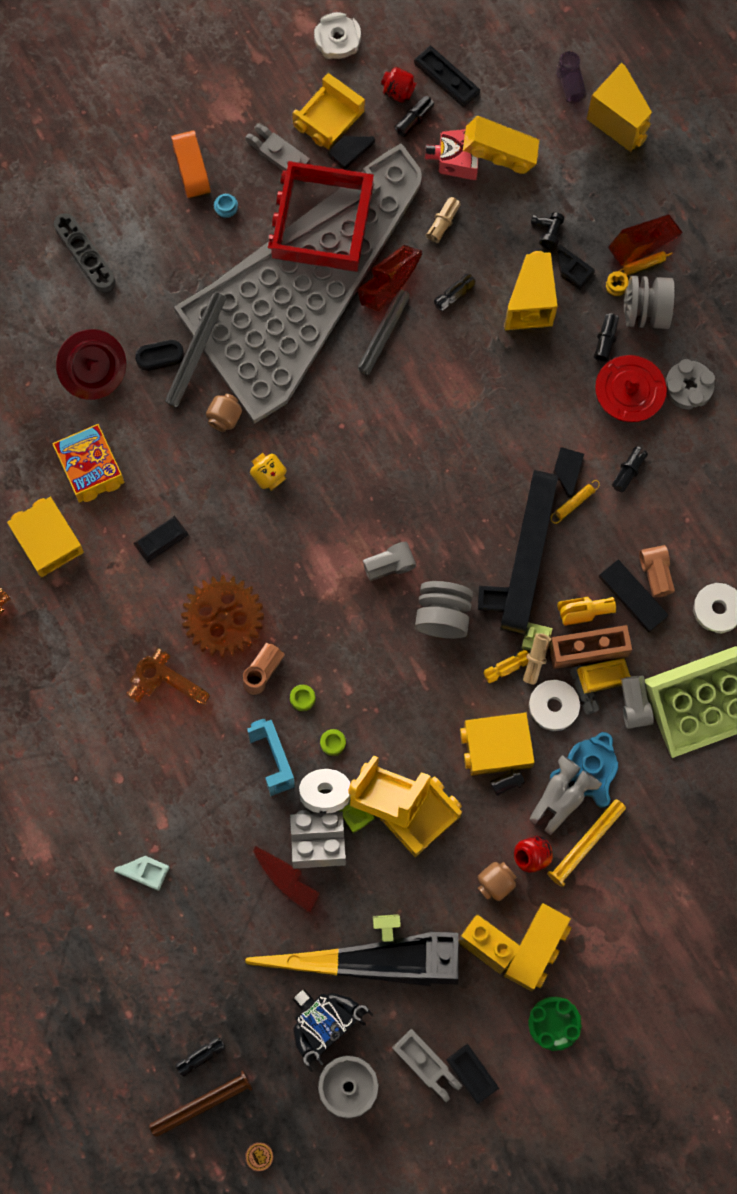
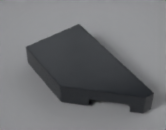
M559 245L557 255L560 275L574 287L581 290L592 277L595 269L565 247Z
M561 447L553 473L558 475V480L565 489L566 495L572 498L584 454Z

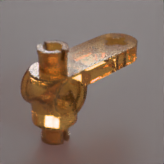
M156 648L152 657L146 656L137 664L136 671L129 680L132 687L126 693V696L132 700L135 699L134 701L139 704L145 694L151 695L162 681L200 704L205 705L210 698V694L204 689L165 666L171 656L165 651L162 652L160 648ZM149 668L156 670L154 677H143L145 670Z

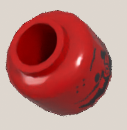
M394 67L390 73L385 72L380 84L384 86L383 94L402 103L406 99L410 100L417 83L414 82L413 74L399 67Z
M533 836L518 842L514 849V859L521 870L532 873L547 868L551 864L553 851L545 838Z

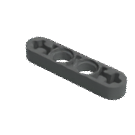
M67 213L58 215L54 220L57 235L95 289L102 293L111 291L115 286V278L108 265L74 217ZM65 222L67 225L69 224L70 230L72 232L70 235L68 234V231L65 229V227L61 226L62 223ZM76 239H81L85 244L82 248L75 249L71 246L72 242ZM89 257H94L98 260L97 264L93 267L86 266L84 262ZM99 271L105 279H108V283L100 282L99 275L97 274Z

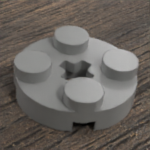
M688 359L681 360L670 369L665 379L669 400L674 405L683 409H692L693 407L705 405L714 392L715 375L702 363ZM684 381H693L696 388L686 389Z

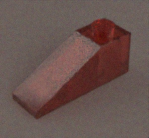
M668 214L622 229L608 248L615 259L623 266L643 258L677 238L683 232Z

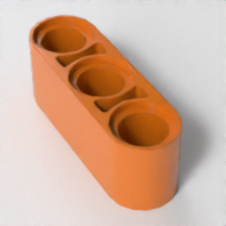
M195 131L172 135L171 140L187 198L211 193Z

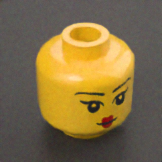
M262 453L252 461L254 466L250 470V475L260 488H269L272 491L286 480L284 475L287 469L275 454L265 456Z

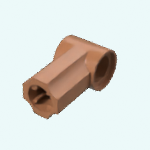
M662 545L640 550L641 567L647 573L652 596L659 598L674 593L675 589L669 570L670 558L667 547Z
M266 643L251 666L244 671L243 687L249 694L257 695L264 691L267 681L285 656L278 647ZM252 676H257L261 679V682L253 685L248 682V679Z

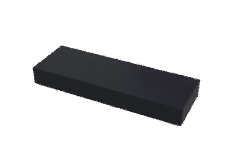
M431 45L414 59V64L463 108L480 94V88Z
M619 559L599 575L603 583L648 633L669 616Z

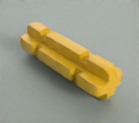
M523 650L517 653L516 657L513 655L497 663L495 667L491 666L485 669L484 677L487 682L492 683L498 680L499 676L502 678L518 670L520 666L528 665V651Z

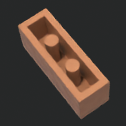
M625 625L552 637L549 650L553 669L626 658L630 655L632 646L628 627Z

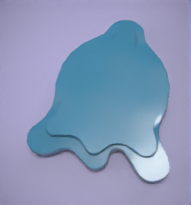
M601 732L589 740L578 742L573 746L567 757L581 768L570 782L575 783L580 773L584 770L602 783L598 790H587L584 793V797H592L600 808H605L610 804L609 786L618 770V762L612 746L613 738L606 732ZM560 768L550 774V780L553 776L560 773Z

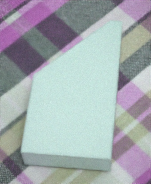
M143 856L125 865L115 867L114 872L159 891L170 867L152 858Z

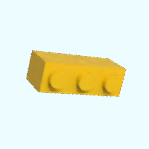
M478 115L466 125L463 145L464 152L470 153L474 157L491 161L495 165L512 169L516 173L526 174L537 164L539 139Z
M542 903L504 977L531 992L535 987L541 988L547 977V974L543 971L548 963L553 965L560 950L556 949V946L560 939L566 940L572 928L568 925L571 918Z

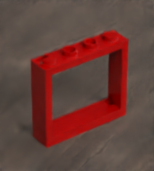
M288 161L287 170H283L281 174V184H284L283 191H278L276 205L279 206V211L273 214L272 227H275L274 235H269L268 249H271L272 259L358 272L374 186V174ZM295 180L361 190L349 255L282 245Z

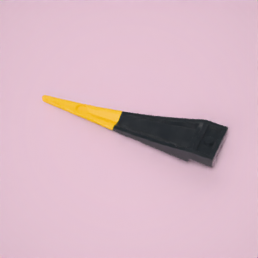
M429 932L394 939L393 941L339 949L248 957L245 959V963L248 965L431 986V984L458 985L459 937L458 933Z

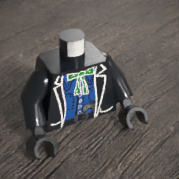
M305 989L293 998V1001L302 1012L295 1018L297 1023L294 1025L293 1032L296 1048L303 1057L310 1072L313 1071L311 1068L313 1061H319L323 1065L320 1056L357 1021L365 1026L366 1023L362 1020L363 1015L368 1013L373 1016V1013L366 1006L358 1004L350 997L336 993L328 995L322 993L315 1000Z

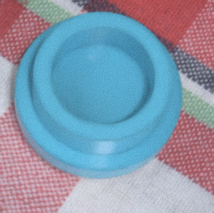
M230 194L220 195L214 202L215 212L225 218L233 216L238 210L236 198Z

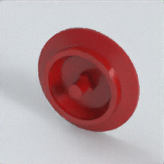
M624 355L610 360L602 367L596 379L595 392L600 406L610 416L624 422H640L651 418L660 410L666 398L667 387L662 372L651 361L640 356Z

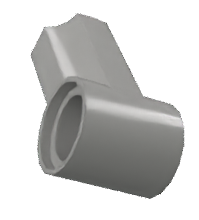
M408 542L397 543L389 547L386 552L363 560V565L370 582L395 572L396 574L406 573L417 566Z
M631 676L621 679L625 706H623V717L626 728L653 725V712L647 700L644 676Z

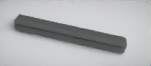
M402 289L397 291L358 365L359 372L365 375L370 374L409 300L410 294Z

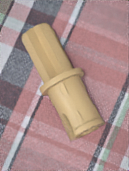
M450 197L441 212L436 213L435 221L426 234L429 240L436 243L440 242L446 229L452 225L451 220L460 207V201Z
M535 634L532 649L527 654L529 661L523 680L532 685L537 683L541 666L547 661L545 657L551 638L545 634Z

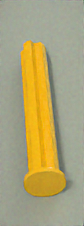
M617 799L614 800L553 872L548 871V876L556 884L564 887L565 883L563 881L626 809L625 805Z

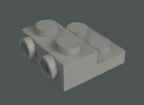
M301 810L294 815H290L293 869L346 865L343 812L326 813V811H323L322 813H310L307 810Z

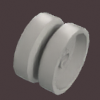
M344 1056L336 1058L326 1065L320 1075L318 1089L321 1101L328 1111L338 1117L350 1119L361 1116L371 1108L377 1098L379 1085L376 1073L367 1062L358 1057ZM351 1082L354 1087L353 1091L345 1092L343 1089L344 1083Z

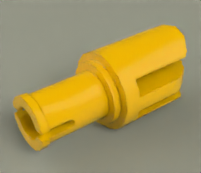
M583 597L557 603L564 626L590 622L596 615L616 613V603L613 597L592 601L589 597Z

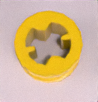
M616 271L608 276L606 290L609 294L621 296L625 293L629 282L626 274ZM613 282H622L621 286H613Z

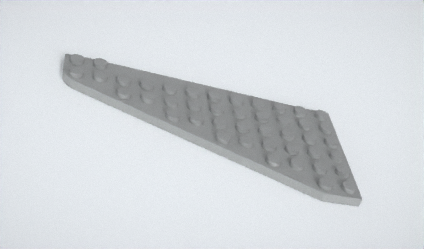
M402 144L382 154L363 169L362 173L374 174V186L358 272L272 259L271 249H268L269 242H267L214 283L174 307L175 312L194 337L212 294L216 292L225 296L226 301L203 352L233 395L239 400L238 402L254 424L288 403L421 186V170ZM343 187L338 189L287 227L284 232L282 245L349 255L361 190Z

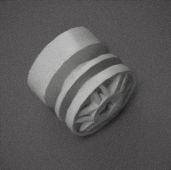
M630 276L624 296L626 327H634L637 316L638 327L643 328L647 317H650L652 328L669 329L674 308L673 278L656 277L653 288H649L648 277H642L639 287L638 276Z
M430 581L421 584L420 594L422 595L419 596V604L423 608L417 610L415 629L423 634L440 638L457 639L466 637L470 617L464 613L471 610L470 601H472L473 591L463 585L444 581Z

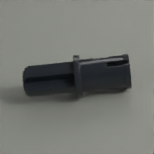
M424 96L413 108H409L407 114L394 126L396 132L400 136L406 137L416 124L422 122V118L434 106L433 100L429 96Z
M613 313L605 315L601 332L597 335L599 340L594 358L601 362L609 360L612 343L616 341L615 332L619 317Z
M635 446L626 462L621 464V470L612 483L615 491L624 492L633 477L639 474L638 469L648 456L645 450L642 454H639L643 448Z

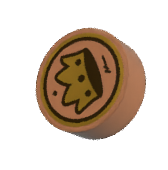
M255 1143L248 1148L246 1162L251 1169L263 1171L272 1164L273 1152L268 1145Z

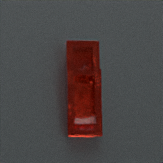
M403 245L372 268L374 277L357 289L361 306L378 312L385 307L410 278L422 256V250Z
M255 846L253 850L254 855L271 883L294 905L311 915L320 898V893L299 882L302 876L301 870L293 869L292 865Z

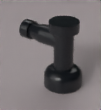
M554 212L550 218L538 217V215L532 216L531 224L549 228L548 232L543 234L539 240V244L543 248L548 250L557 249L559 240L556 235L559 226L563 224L565 219L562 214Z

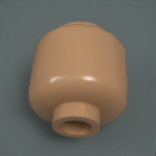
M227 393L225 396H215L206 411V418L209 420L208 424L221 432L233 429L242 414V408L238 404L239 400Z
M493 862L478 875V881L481 885L477 889L487 900L492 897L496 901H501L515 889L516 883L514 880L517 877L504 862L501 864Z

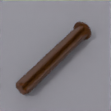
M242 1070V1075L150 1123L149 1128L152 1135L158 1137L248 1088L250 1091L253 1090L245 1072Z

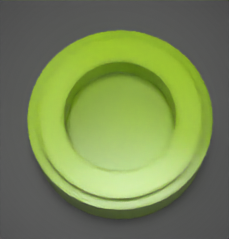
M307 685L294 687L290 693L292 707L302 712L310 710L315 704V692Z
M336 729L327 730L320 739L321 749L329 756L340 755L346 747L344 734Z

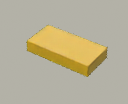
M625 658L583 666L577 669L584 694L622 686L621 679L631 677Z

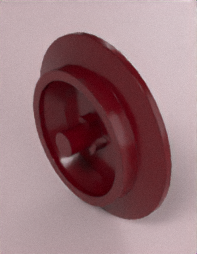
M98 329L78 331L68 337L58 351L56 358L58 379L62 386L75 397L85 400H96L106 397L117 389L126 372L125 352L119 341L105 331Z

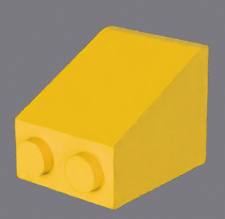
M623 63L593 93L586 119L631 152L636 145L640 147L648 136L646 132L651 126L649 120L652 111Z
M534 251L526 254L508 304L504 324L505 330L553 326L558 305L551 252Z

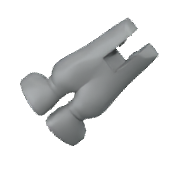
M564 755L558 760L561 769L560 773L551 778L542 798L529 818L536 825L545 815L544 813L547 809L554 813L555 816L550 819L544 830L549 835H552L563 821L583 802L585 791L598 790L602 785L595 777L583 770L574 785L569 787L570 781L581 768Z

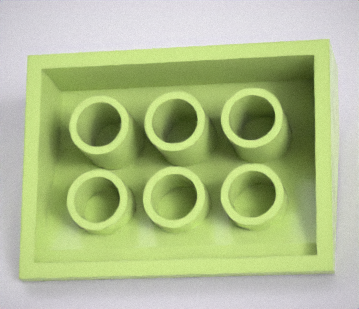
M737 646L645 679L648 702L652 707L653 715L672 758L737 734Z

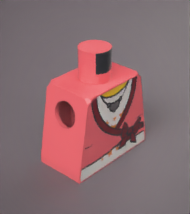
M465 129L444 131L440 135V145H426L425 159L439 160V173L470 180L477 179L478 158L463 151Z

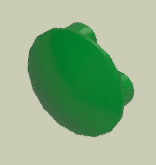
M548 997L538 1002L531 1010L528 1020L529 1032L534 1041L542 1048L551 1051L564 1050L572 1046L580 1036L582 1028L581 1016L576 1006L568 999L560 997Z

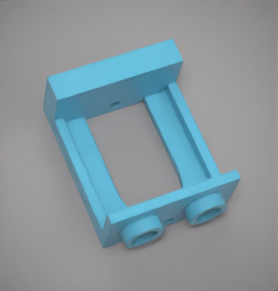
M261 719L253 722L251 727L247 729L250 743L266 737L279 769L278 773L265 777L270 795L273 796L294 788V777L272 720L266 721Z

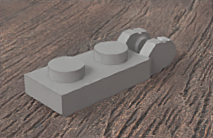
M257 123L254 128L259 135L266 139L264 143L250 133L245 137L250 146L259 151L260 155L282 171L287 170L288 161L310 164L309 157L274 132L271 133L261 123Z
M412 1029L392 1047L418 1077L445 1102L450 1097L436 1083L442 1075H444L453 1088L459 1090L462 1087L459 1081L448 1071L449 1068Z

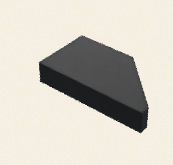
M344 136L328 150V156L345 170L375 143V138L373 136Z

